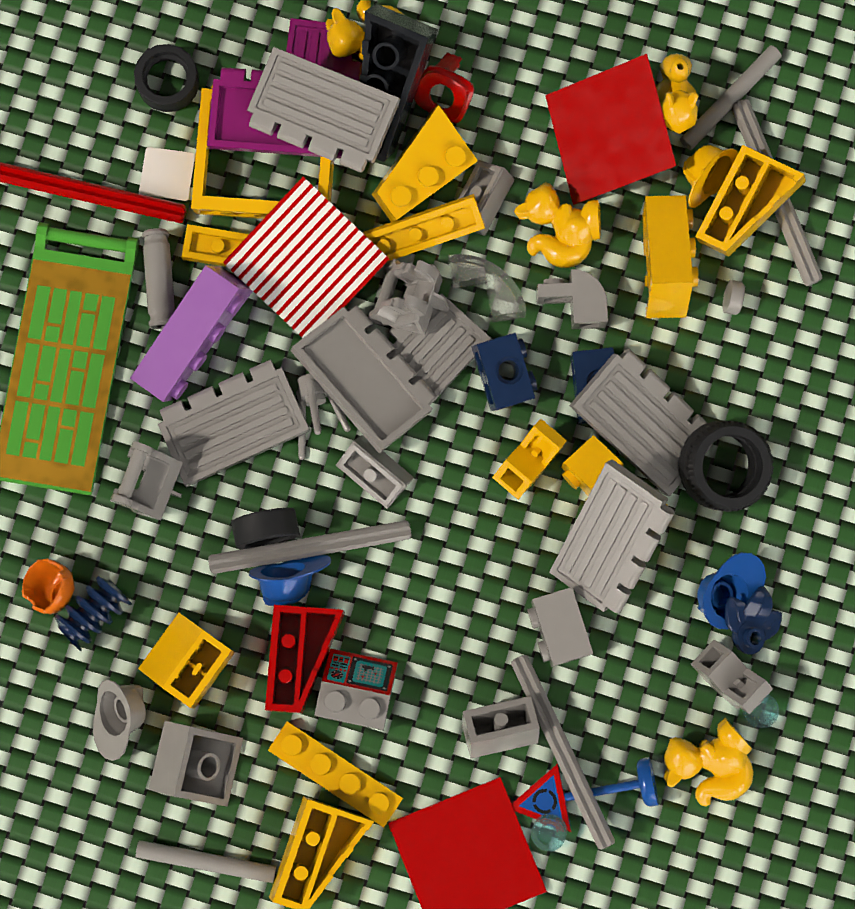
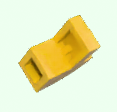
M540 419L532 427L521 444L507 457L492 478L519 500L551 464L567 440Z

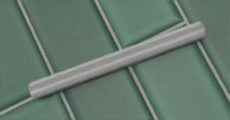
M744 99L734 103L731 110L746 146L773 159L750 101ZM789 197L774 213L804 285L810 286L821 281L822 274Z
M405 520L213 554L209 556L208 562L211 573L217 574L408 540L412 534L410 524Z
M522 655L511 661L515 674L526 697L531 696L540 727L597 848L600 850L605 849L615 843L611 830L529 657Z

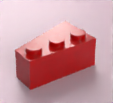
M274 605L265 702L266 711L303 713L345 614L344 610Z

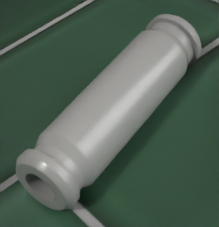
M162 228L148 229L142 233V239L145 242L143 245L147 307L150 316L149 326L152 329H163L175 311L171 252L168 242L169 232Z

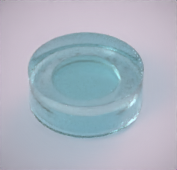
M767 695L763 702L750 714L743 710V716L747 723L756 728L771 726L779 715L778 703L770 695Z
M554 814L541 815L536 819L531 829L533 843L544 851L559 849L567 837L565 822Z

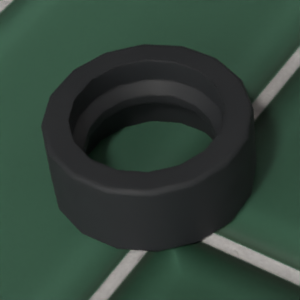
M171 44L156 45L146 50L138 59L134 70L135 85L143 101L151 108L162 112L178 111L188 106L196 97L200 85L199 73L191 55L181 47ZM161 61H176L183 66L186 72L187 80L185 86L180 92L172 96L163 97L155 94L148 85L147 76L149 70Z
M275 508L254 512L231 521L235 545L238 549L281 543L300 536L294 508Z

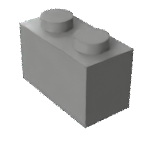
M572 587L532 599V608L527 609L532 628L539 627L543 641L537 642L543 662L550 661L551 667H555L593 654Z
M531 696L463 711L462 728L470 759L538 743L540 727Z

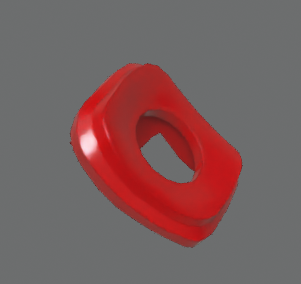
M447 52L437 65H431L424 69L414 101L422 109L430 113L434 107L438 106L431 99L432 87L438 84L445 85L451 89L454 102L452 106L448 108L441 107L450 122L459 123L464 118L472 100L474 86L466 78L454 73L460 67L462 58Z

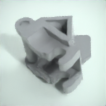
M397 259L386 262L384 267L386 275L375 308L369 312L368 318L377 325H389L393 328L425 335L433 309L449 310L445 298L438 294L443 280L439 273L440 271L435 265L421 260L417 261L416 266L412 263L400 262ZM398 279L406 282L407 288L403 299L400 297L392 298Z
M133 441L127 455L130 458L127 470L119 488L114 489L110 501L130 508L134 513L161 521L170 495L181 498L182 494L174 491L173 487L183 462L154 450L150 446ZM141 470H143L144 475L140 482L139 488L134 489L139 478Z

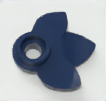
M763 586L758 587L746 604L734 597H728L726 602V626L733 632L732 641L734 645L744 654L752 655L759 652L765 640L772 638L778 632L781 625L782 613L772 610V597Z

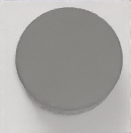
M729 280L723 297V313L737 315L740 312L745 296V285L743 282Z

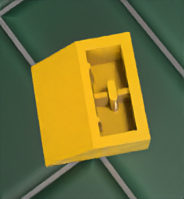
M178 612L138 669L189 708L195 709L235 652Z

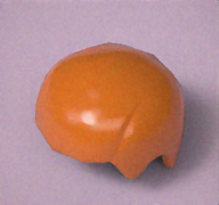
M48 558L38 559L29 567L23 579L22 596L33 604L32 609L50 615L60 612L71 601L74 593L73 575L66 566Z

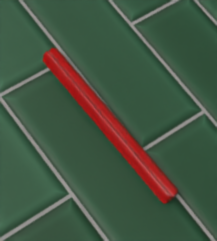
M0 162V182L176 223H183L185 219L186 206L184 204Z

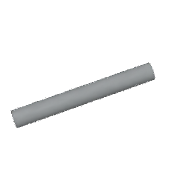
M770 45L696 121V124L688 129L680 138L683 146L688 150H692L733 108V104L740 101L782 57L776 47Z
M139 840L136 849V858L268 883H274L277 868L274 865Z

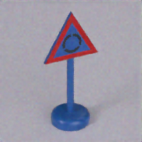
M650 757L642 758L637 762L638 780L591 788L593 795L600 796L640 788L643 802L647 806H659ZM557 763L512 803L515 812L571 832L566 801L575 799L572 792L564 793Z

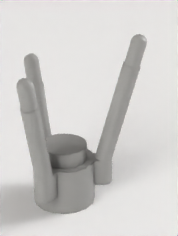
M306 374L299 377L298 384L300 390L296 391L298 404L305 419L306 406H310L315 434H321L318 405L326 402L325 397H328L344 431L349 432L351 428L344 412L313 376ZM306 433L298 436V457L300 460L305 459Z

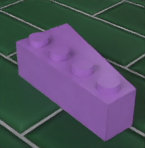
M205 265L130 379L162 402L172 401L173 398L179 399L188 386L187 379L193 371L196 372L203 365L207 358V352L221 338L230 321L253 291L223 267Z

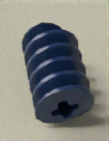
M100 576L96 577L99 589L87 586L85 589L89 596L88 599L77 595L75 597L79 606L77 609L66 605L65 609L69 616L67 619L58 614L54 616L58 628L79 651H82L78 640L89 644L92 642L89 630L98 634L102 633L100 620L107 624L113 622L110 611L119 615L123 613L119 602L122 601L130 606L132 605V602L110 579L106 580Z

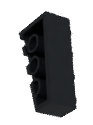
M374 4L365 11L364 24H366L365 38L362 42L361 55H363L359 82L400 99L398 108L376 158L379 161L385 162L396 150L438 29L379 4Z

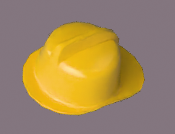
M705 145L684 161L683 173L692 186L688 200L689 207L696 208L709 196L720 190L738 155L737 150L732 148L722 150L712 145Z

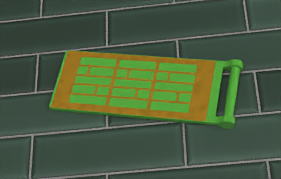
M38 223L33 258L0 425V481L88 496L92 495L133 272L139 251V238L128 237L126 240L52 228L48 223ZM49 240L123 252L125 253L124 262L65 253L47 250L46 246Z

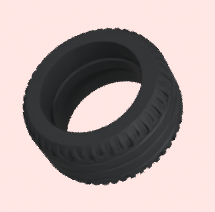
M720 420L706 423L690 434L681 448L678 471L683 487L694 501L709 509L730 512L739 511L751 506L765 494L772 480L771 475L774 469L772 463L774 462L768 443H766L765 438L756 429L742 422ZM729 436L736 439L744 448L748 458V472L744 482L737 490L728 495H719L708 486L704 478L703 459L713 442L721 437Z

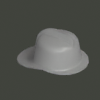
M105 680L98 687L97 705L93 720V736L99 753L105 759L111 761L120 759L126 751L130 733L138 729L145 721L146 708L143 701V688L140 685L119 686L115 681Z

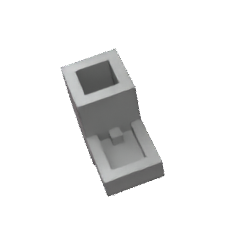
M571 269L569 283H564V280L561 278H550L543 280V284L537 285V304L570 303L571 329H598L606 327L608 323L606 293L601 283L591 274Z
M713 640L691 663L701 677L736 709L741 708L748 714L760 705L773 689L765 679L749 670L733 651L716 640Z

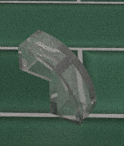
M464 254L448 255L452 289L486 284L492 323L525 318L527 310L523 296L513 279L504 270L480 257Z

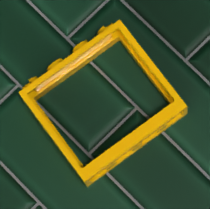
M213 85L211 89L202 88L191 209L199 215L264 219L279 201L205 196L209 158L207 141ZM321 157L318 191L331 202L334 161Z

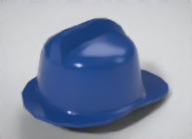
M738 553L731 556L717 572L707 575L701 581L697 593L699 603L697 608L704 613V616L712 626L717 629H729L725 623V607L728 597L737 598L746 604L758 587H764L766 573L765 566L760 558L752 553Z
M318 555L279 564L262 565L251 569L249 576L259 581L265 605H289L300 601L306 596L310 590L312 574L326 568L331 563V558L326 555Z

